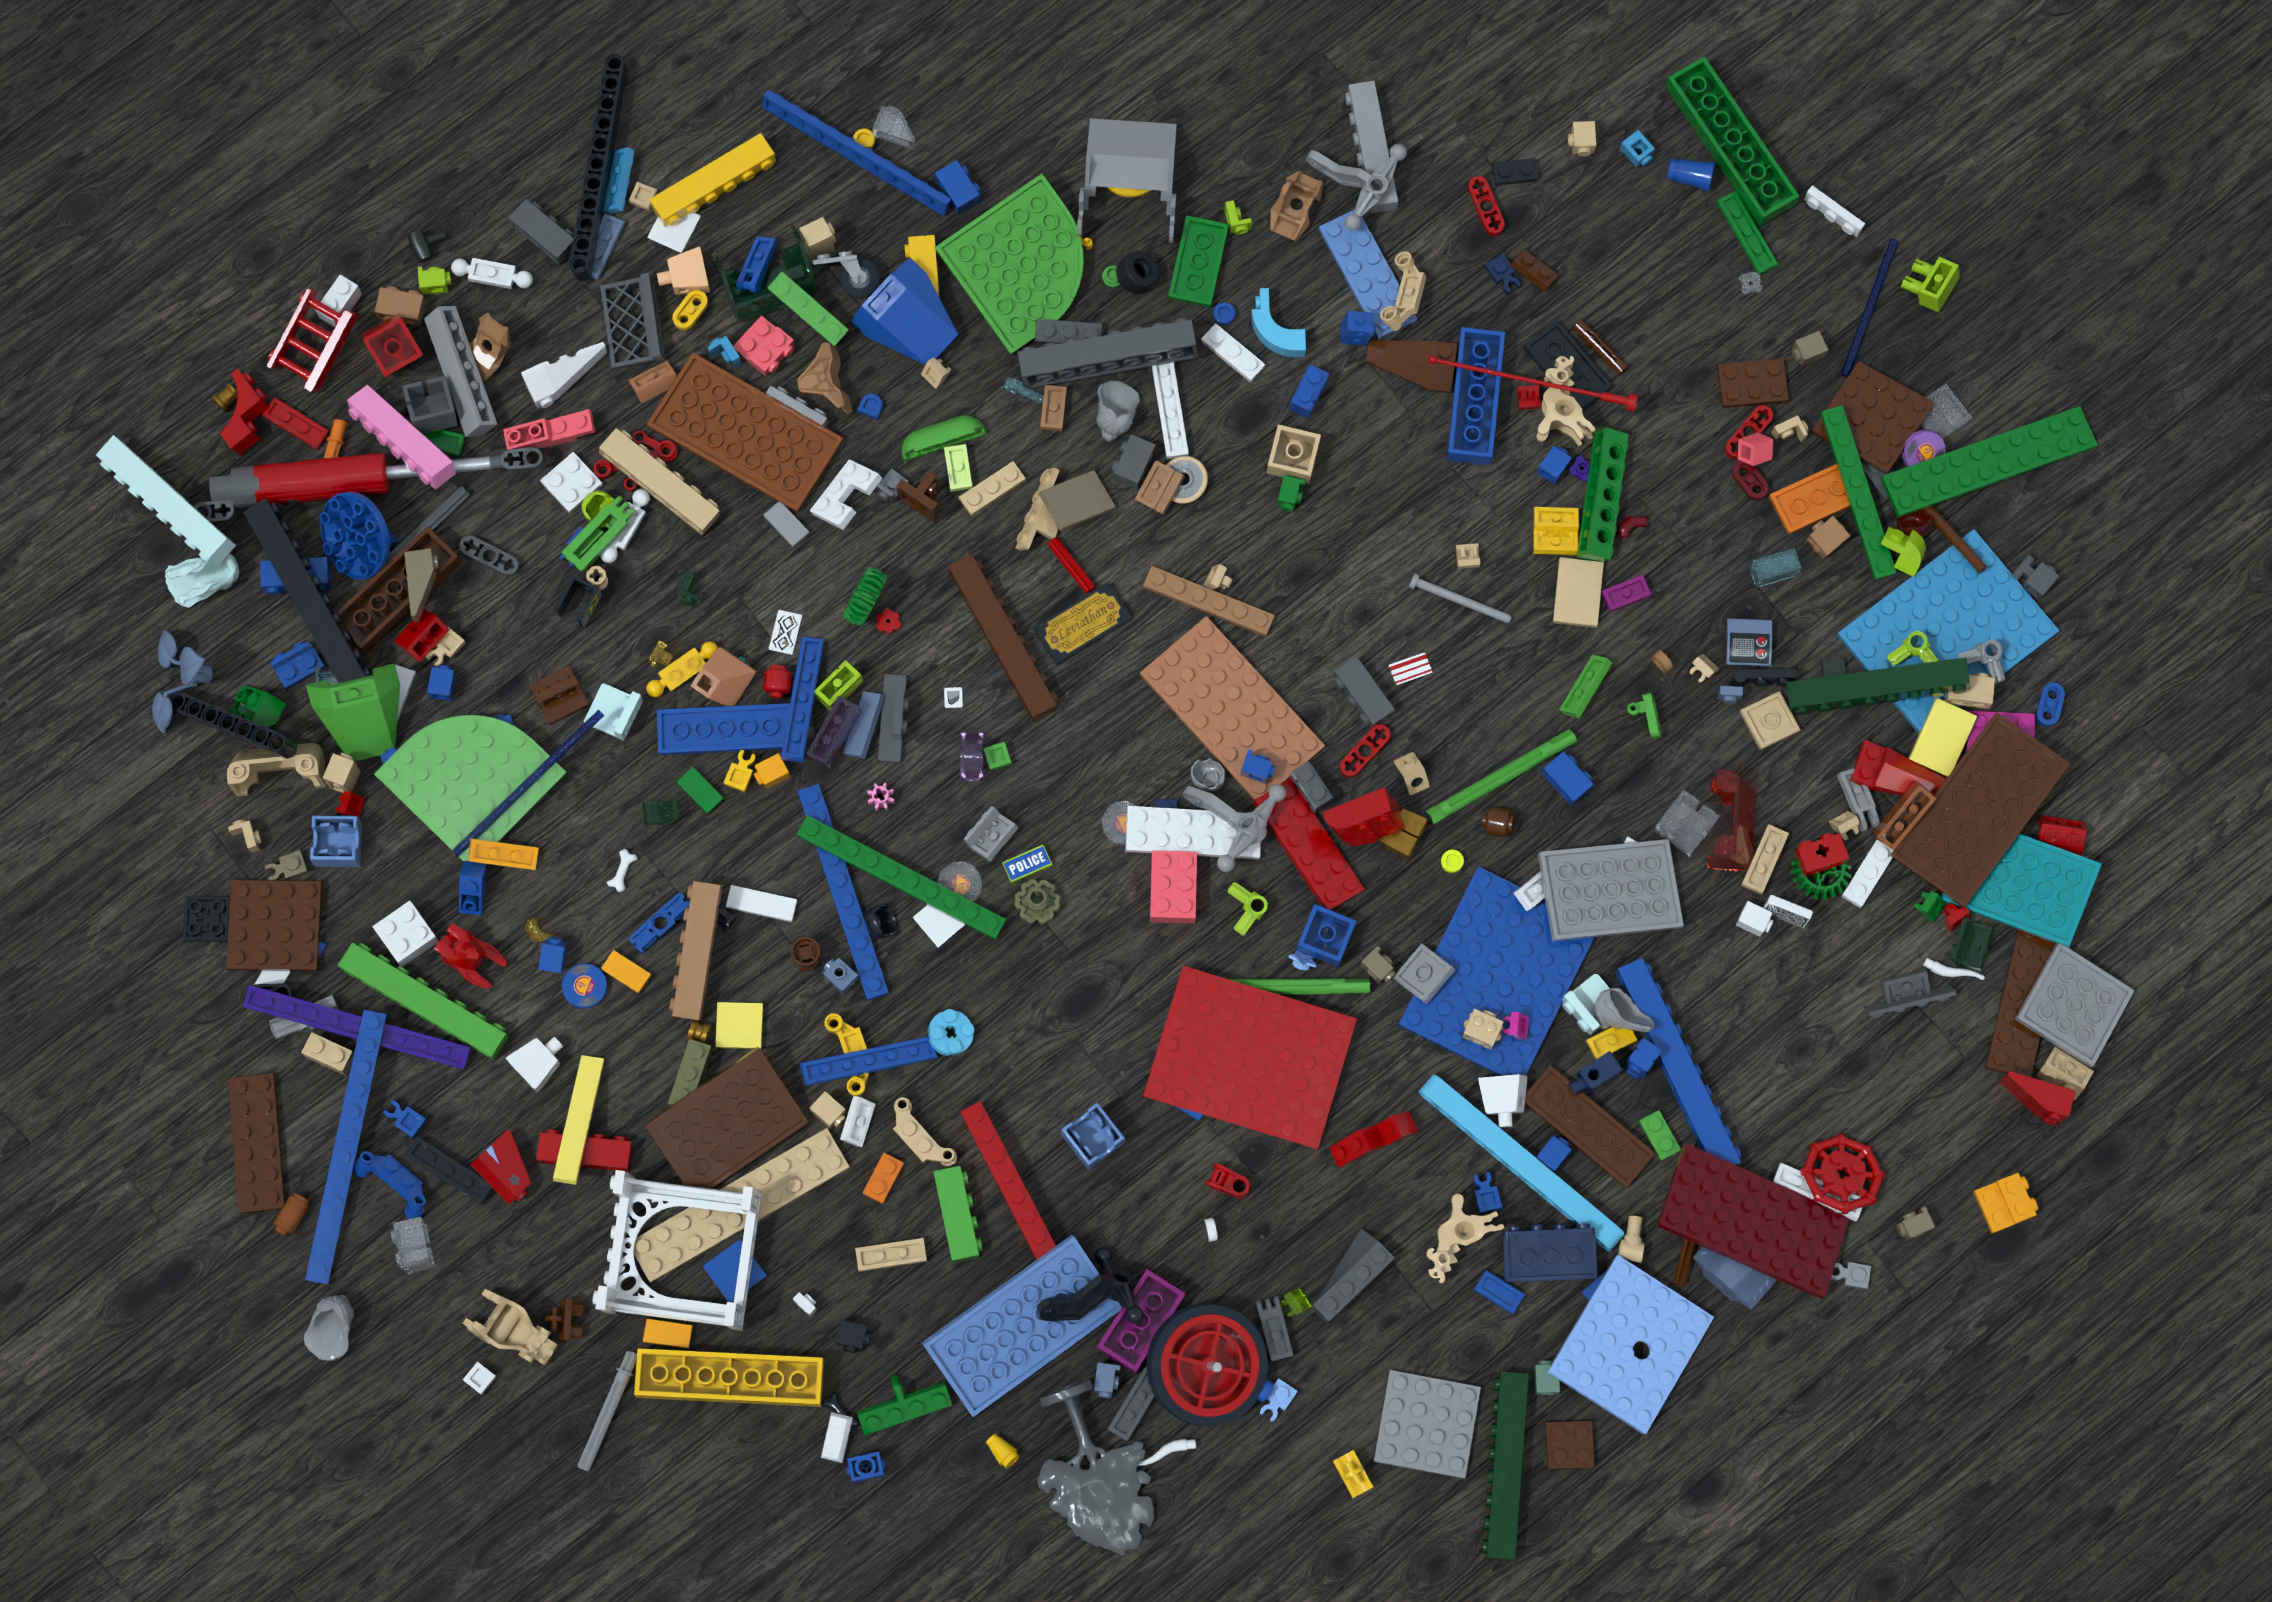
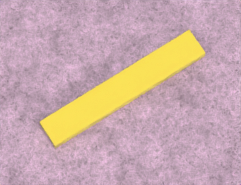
M581 1055L554 1171L553 1181L575 1185L577 1183L604 1066L603 1058Z

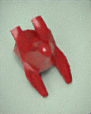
M451 923L446 930L450 934L445 935L441 941H438L434 950L440 953L442 963L456 969L465 980L473 985L490 989L492 985L476 969L484 958L490 959L502 967L507 965L506 960L492 945L478 940L468 929L463 930L454 923Z

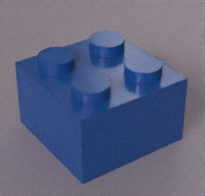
M1314 904L1298 943L1297 951L1339 967L1354 930L1356 920Z

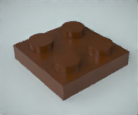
M1592 1421L1545 1423L1547 1470L1594 1468Z

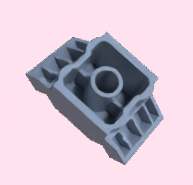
M1704 1247L1693 1257L1703 1270L1702 1275L1732 1302L1738 1301L1749 1309H1752L1777 1281V1279Z

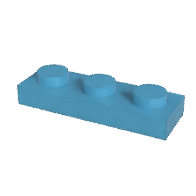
M629 147L614 151L603 208L605 213L621 212L625 206V197L630 182L629 176L635 151Z

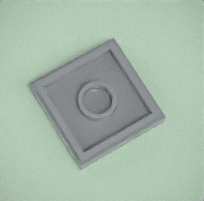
M1421 943L1394 975L1393 979L1427 1005L1454 973L1455 969Z

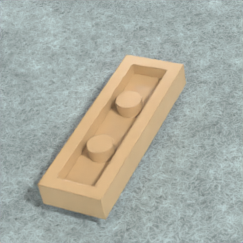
M1012 461L959 496V501L972 517L1025 482L1026 478L1014 461Z
M1768 824L1741 886L1762 895L1789 833Z
M924 1238L855 1248L859 1272L927 1262Z

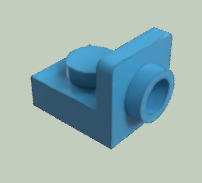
M727 336L714 339L710 346L707 347L711 357L721 353L727 364L731 362L734 368L742 364L740 356Z

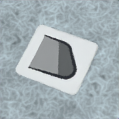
M961 687L944 689L945 708L963 706Z

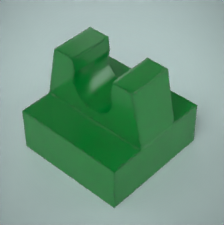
M1933 891L1930 893L1922 892L1921 897L1925 902L1923 905L1916 903L1914 908L1926 920L1934 923L1945 903L1940 895Z

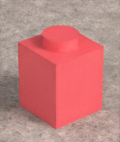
M1755 433L1739 439L1738 460L1752 466L1772 460V438Z

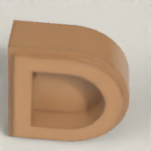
M1659 650L1652 656L1651 660L1663 674L1666 675L1672 670V662L1662 651Z

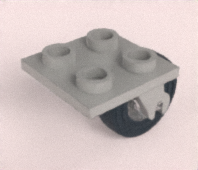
M852 251L839 252V257L831 258L830 254L817 255V260H813V265L840 261L843 265L840 273V282L843 289L851 296L866 297L872 294L879 284L877 267L868 259L857 258V255H852Z

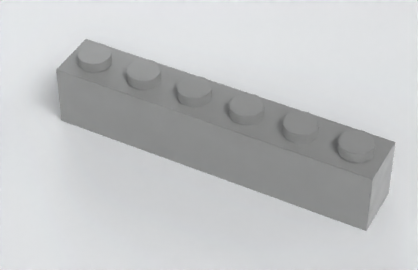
M1375 81L1350 84L1348 92L1345 93L1346 105L1351 107V113H1349L1350 126L1355 128L1353 143L1354 146L1359 148V153L1356 154L1358 166H1362V169L1370 175L1389 159ZM1392 178L1391 184L1381 200L1370 209L1371 213L1397 209L1398 198L1394 178ZM1371 184L1373 190H1381L1379 185Z
M439 306L424 318L443 374L446 377L465 437L484 436L497 425L492 407L456 306Z

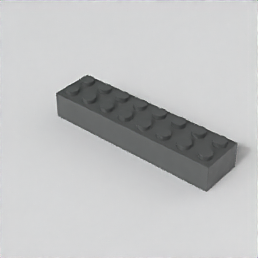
M1185 318L1177 319L1174 323L1169 324L1160 322L1148 328L1138 326L1132 328L1131 331L1122 332L1117 330L1105 336L1095 334L1083 340L1074 338L1062 344L1047 343L1044 347H1026L1022 351H1018L1021 375L1026 390L1199 358L1192 319L1187 320Z

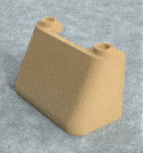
M316 743L297 744L295 755L288 759L261 748L239 751L227 769L228 785L237 797L248 796L250 786L259 784V772L296 769L304 779L312 780L315 788L327 787L323 779L326 771L324 751Z

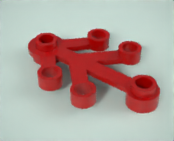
M636 431L632 436L634 443L637 445L644 444L653 449L649 455L654 459L658 457L666 463L674 460L678 454L676 444L670 440L658 442L646 436L643 431ZM642 435L643 439L641 441H637L635 439L636 436ZM665 449L671 450L668 455L663 454V451ZM606 460L597 461L593 468L595 475L599 479H607L612 472L619 471L616 466ZM606 468L607 472L601 474L599 473L600 469ZM626 478L624 481L625 489L628 492H634L638 484L634 482L635 485L629 488L627 483L634 481L631 478Z

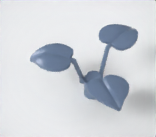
M163 630L158 644V660L164 668H169L171 662L180 665L181 680L184 685L165 691L164 695L158 692L154 698L152 706L155 724L163 733H166V728L172 717V703L168 696L189 687H196L197 683H210L213 675L211 666L203 665L205 659L199 656L191 647L183 648L180 660H176L174 658L177 652L176 642L167 630Z

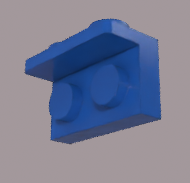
M302 641L296 644L293 650L276 655L273 658L274 660L270 662L286 690L325 669L310 641Z

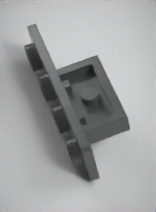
M884 675L883 696H885L881 712L878 760L880 762L899 763L901 761L902 735L907 733V720H904V712H908L909 698H905L907 680L905 675Z
M1923 969L1882 979L1881 983L1885 1001L1864 1006V1011L1874 1018L1882 1017L1887 1012H1903L1907 1010V1007H1923L1935 1000L1947 1001L1950 997L1956 995V990L1950 985L1930 990L1927 971Z

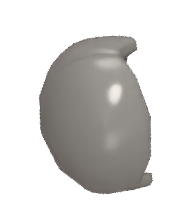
M1211 758L1204 761L1197 760L1191 767V780L1197 789L1206 792L1216 791L1225 782V770L1220 763Z

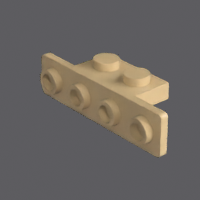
M1046 469L1042 473L1040 486L1032 498V507L1024 519L1025 525L1017 537V550H1028L1036 532L1049 539L1056 537L1059 528L1039 493L1044 489L1054 486L1059 469Z

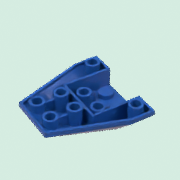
M909 258L885 279L861 305L851 321L866 337L924 365L933 357L937 359L959 335L929 276L912 258Z

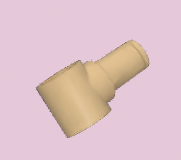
M1629 1216L1627 1232L1624 1239L1620 1241L1618 1255L1627 1261L1641 1263L1644 1243L1640 1237L1642 1217Z

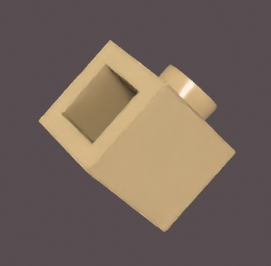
M1595 121L1573 122L1571 134H1568V147H1572V154H1578L1579 156L1594 154L1596 148Z

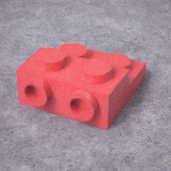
M761 315L733 347L743 359L766 377L769 373H774L780 366L779 362L784 357L787 358L792 354L795 349L794 339L778 326L775 327Z

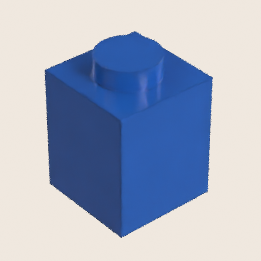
M1553 446L1539 465L1537 473L1555 485L1569 466L1572 457L1569 456L1570 454L1565 449Z
M439 665L438 668L431 667L427 691L430 699L453 700L456 682L454 670L444 665Z
M551 936L549 939L546 938L541 946L538 969L561 973L565 968L568 942L562 941V938Z
M1553 1136L1536 1158L1554 1173L1570 1153L1569 1143L1561 1137L1556 1138Z

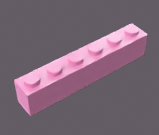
M366 385L347 399L350 416L355 421L359 420L368 433L375 434L381 445H387L392 454L397 459L401 458L411 472L415 471L419 474L424 484H430L436 490L456 474L453 462L371 387Z

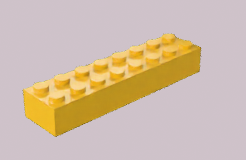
M638 1349L634 1395L636 1398L821 1407L824 1359L818 1357Z

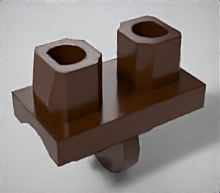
M573 1298L560 1300V1314L559 1308L553 1307L552 1316H545V1321L551 1322V1331H558V1342L579 1339L582 1336V1326L571 1325V1316L582 1317L584 1305L573 1302Z

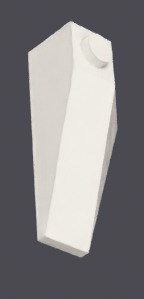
M604 342L581 349L576 353V356L563 355L559 357L556 363L549 364L546 361L521 372L537 409L551 406L555 400L560 398L607 354Z

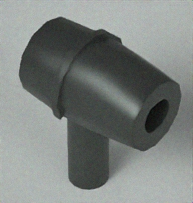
M414 230L407 235L410 244L409 247L412 249L418 262L423 263L433 258L430 244L446 239L444 231L425 236L423 230Z

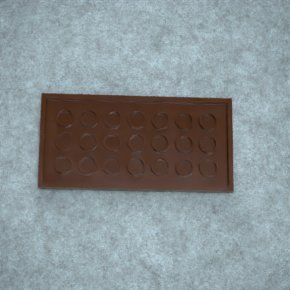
M1996 712L1934 796L1937 799L1896 849L1892 851L1890 857L1965 908L2071 763Z

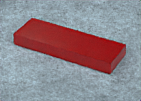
M275 397L270 402L269 408L262 414L265 419L317 451L330 434L329 430Z

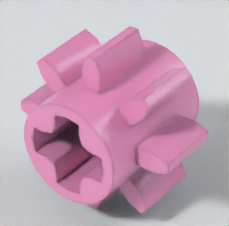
M875 783L874 790L867 791V794L872 797L868 800V804L874 803L875 811L883 807L887 811V805L894 803V799L889 797L894 794V790H887L886 783L883 786H878ZM881 793L884 796V800L881 801L877 798V794Z

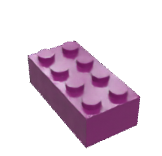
M1146 1269L1134 1288L1135 1304L1143 1310V1320L1138 1324H1131L1126 1319L1127 1310L1122 1307L1098 1344L1097 1350L1136 1375L1147 1358L1148 1349L1154 1334L1161 1324L1177 1311L1186 1294Z

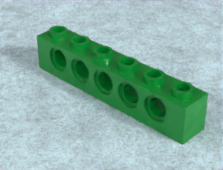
M1608 427L1595 431L1577 551L1578 558L1588 561H1609L1614 552L1613 541L1617 531L1616 519L1620 510L1619 498L1623 489L1622 477L1626 468L1625 456L1629 447V434Z

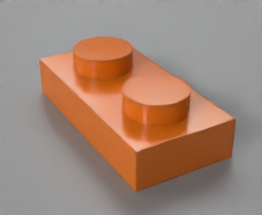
M883 1153L863 1191V1195L884 1204L904 1163Z

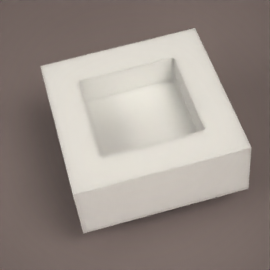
M799 1292L793 1298L794 1302L810 1317L817 1311L814 1306L816 1302L807 1293L803 1296Z
M477 1362L463 1381L482 1395L496 1376Z

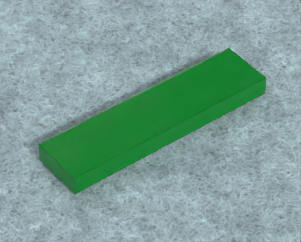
M1737 191L1718 199L1716 203L1757 275L1759 276L1777 267L1778 263Z

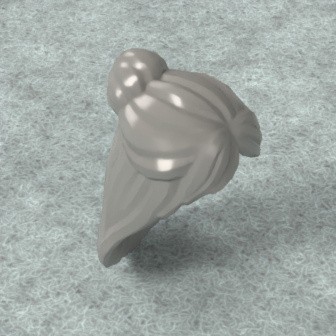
M1108 381L1101 384L1098 388L1099 400L1096 422L1106 441L1114 440L1130 429V426L1133 424L1132 420L1136 408L1140 402L1138 392L1122 381Z
M1610 988L1599 994L1595 1003L1596 1015L1594 1017L1600 1024L1599 1028L1606 1029L1611 1026L1615 1029L1649 1032L1655 1027L1653 1019L1643 1014L1632 1002V999L1621 989Z
M345 1295L327 1296L317 1304V1309L312 1316L311 1323L304 1334L305 1345L310 1352L321 1360L333 1361L336 1358L342 1357L348 1350V1337L351 1321L354 1318V1309Z

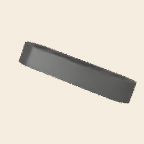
M465 536L460 541L459 547L465 557L505 577H514L518 574L520 566L514 556L474 536ZM473 542L474 547L480 550L479 557H476L478 555L477 551L473 549L467 551L465 545H470ZM488 551H493L496 554L495 559L491 562H486L483 559L484 554ZM502 556L501 560L506 564L512 562L514 568H509L508 571H506L505 566L499 563L500 557Z

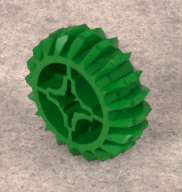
M871 566L865 570L843 612V617L848 622L858 626L865 622L886 583V574Z
M1820 850L1817 851V854H1821L1823 857L1826 854L1825 852H1820ZM1798 861L1791 862V866L1796 869L1791 870L1790 874L1798 876L1793 880V883H1801L1798 891L1805 888L1807 890L1805 892L1806 897L1810 893H1814V900H1817L1819 894H1821L1822 900L1827 899V893L1831 898L1836 896L1835 892L1841 894L1843 892L1842 887H1847L1849 884L1845 879L1851 878V874L1846 871L1851 870L1852 866L1842 864L1837 866L1838 870H1836V867L1824 870L1825 872L1821 877L1819 872L1812 874L1814 878L1813 884L1807 877H1803ZM1825 878H1838L1832 885L1822 886Z

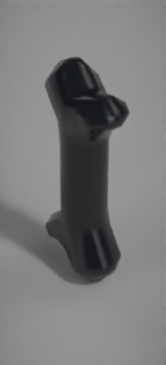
M837 1392L832 1393L829 1398L822 1399L823 1407L832 1409L834 1413L849 1416L839 1404ZM853 1418L851 1428L859 1426L858 1418Z

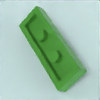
M1592 654L1559 710L1564 715L1580 718L1612 662L1608 658Z

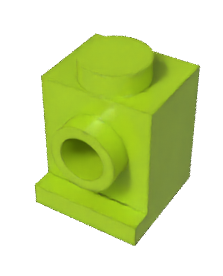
M418 267L419 288L422 295L448 292V285L452 284L450 271L445 272V269L440 267H431L428 270Z

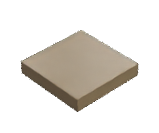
M1780 691L1740 710V714L1760 751L1801 730Z

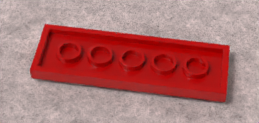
M1289 779L1281 784L1286 790V796L1282 801L1275 803L1267 825L1321 906L1328 910H1333L1359 895L1365 889L1293 781ZM1267 792L1253 801L1254 806L1257 808L1269 797V793Z

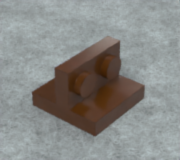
M928 472L917 488H914L903 479L900 480L897 484L899 500L933 523L939 517L938 503L934 501L938 495L937 478L934 474Z
M570 666L529 685L549 726L590 706Z

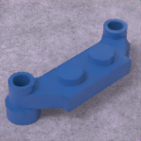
M368 1151L362 1152L354 1163V1174L358 1177H367L370 1172L376 1174L407 1200L408 1203L404 1211L407 1218L419 1220L424 1213V1205L426 1203L421 1188L424 1182L390 1154L378 1156Z

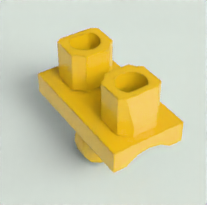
M1354 1450L1333 1461L1352 1498L1373 1488Z

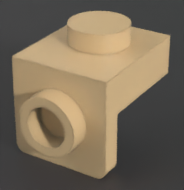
M238 820L228 827L232 836L244 834L247 848L251 853L260 851L258 844L262 843L259 831L254 830V826L250 821Z

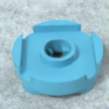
M947 1009L944 1012L938 1013L928 1026L930 1045L935 1051L945 1056L961 1054L970 1046L973 1040L974 1027L964 1014ZM953 1028L955 1030L954 1033L956 1034V1037L953 1038V1036H951V1038H948L946 1036L947 1031L945 1029Z

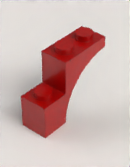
M236 369L231 375L237 387V406L233 417L220 432V435L228 446L241 456L260 440L256 434L258 429L252 421L268 409L269 405L265 401L267 396L259 387L256 389L253 385L255 383L253 377L248 372L244 374L239 369Z
M1407 1111L1392 1115L1377 1125L1360 1129L1329 1148L1338 1168L1376 1150L1403 1141L1417 1133L1418 1130L1410 1112Z

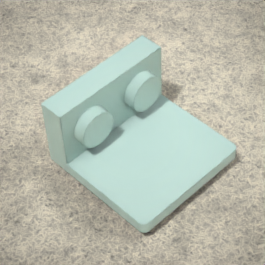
M603 683L584 719V723L624 741L643 703L642 697L634 691L630 695Z

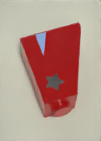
M507 1130L470 1165L509 1204L514 1199L519 1201L528 1193L525 1188L531 1184L512 1133Z

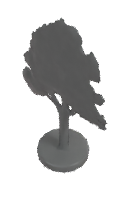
M1091 1379L1039 1398L1042 1407L1061 1401L1065 1402L1078 1437L1079 1451L1074 1458L1066 1463L1051 1459L1044 1462L1037 1482L1039 1488L1043 1489L1046 1493H1050L1052 1488H1056L1057 1492L1050 1501L1049 1507L1055 1512L1060 1513L1062 1517H1067V1525L1077 1537H1081L1087 1543H1092L1095 1547L1101 1546L1123 1556L1126 1550L1138 1548L1142 1540V1535L1139 1533L1140 1523L1151 1527L1155 1517L1152 1499L1149 1496H1138L1137 1494L1141 1484H1149L1151 1477L1145 1471L1136 1472L1140 1460H1144L1146 1451L1143 1450V1443L1134 1442L1132 1445L1111 1449L1107 1453L1104 1449L1096 1447L1092 1443L1075 1396L1093 1388ZM1096 1453L1101 1455V1459L1097 1458ZM1084 1455H1087L1090 1462L1088 1470L1080 1468V1462Z

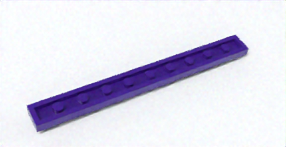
M252 985L248 987L242 1006L243 1008L356 1040L362 1020L361 1016ZM386 1023L380 1043L381 1047L462 1070L465 1068L470 1047Z

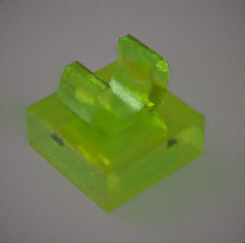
M1296 1288L1284 1295L1285 1300L1280 1304L1281 1307L1289 1304L1292 1308L1291 1312L1287 1314L1288 1317L1303 1313L1312 1307L1300 1288Z

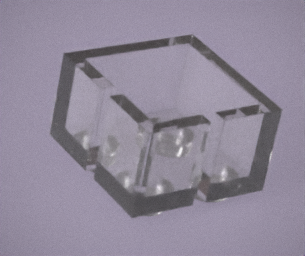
M1683 790L1657 823L1654 831L1665 839H1669L1670 843L1690 857L1720 816L1704 804L1699 812H1696L1695 809L1700 801Z
M421 1217L393 1223L394 1230H391V1237L399 1251L395 1253L397 1265L408 1274L436 1268L432 1248H427L426 1245L430 1244L427 1223Z

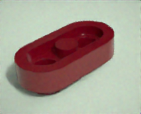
M1738 461L1732 469L1734 480L1748 498L1754 501L1762 500L1768 492L1767 482L1754 466ZM1744 470L1747 475L1742 476L1739 474V471ZM1757 487L1760 492L1755 493L1752 488Z

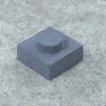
M1720 686L1717 700H1723V703L1726 704L1737 703L1743 696V687Z

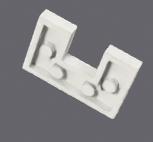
M849 459L811 508L810 512L814 516L844 530L856 514L853 508L843 504L854 489L870 496L883 478L878 473Z

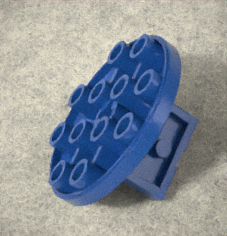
M343 492L333 496L326 503L323 512L320 514L323 551L329 556L338 572L353 579L363 580L375 576L384 568L389 557L390 547L397 543V539L386 526L382 514L370 499L357 492Z

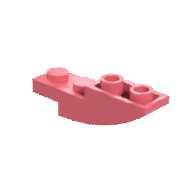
M588 409L551 420L543 418L503 429L506 447L509 450L530 447L543 448L576 441L579 436L594 433L595 426L592 411Z

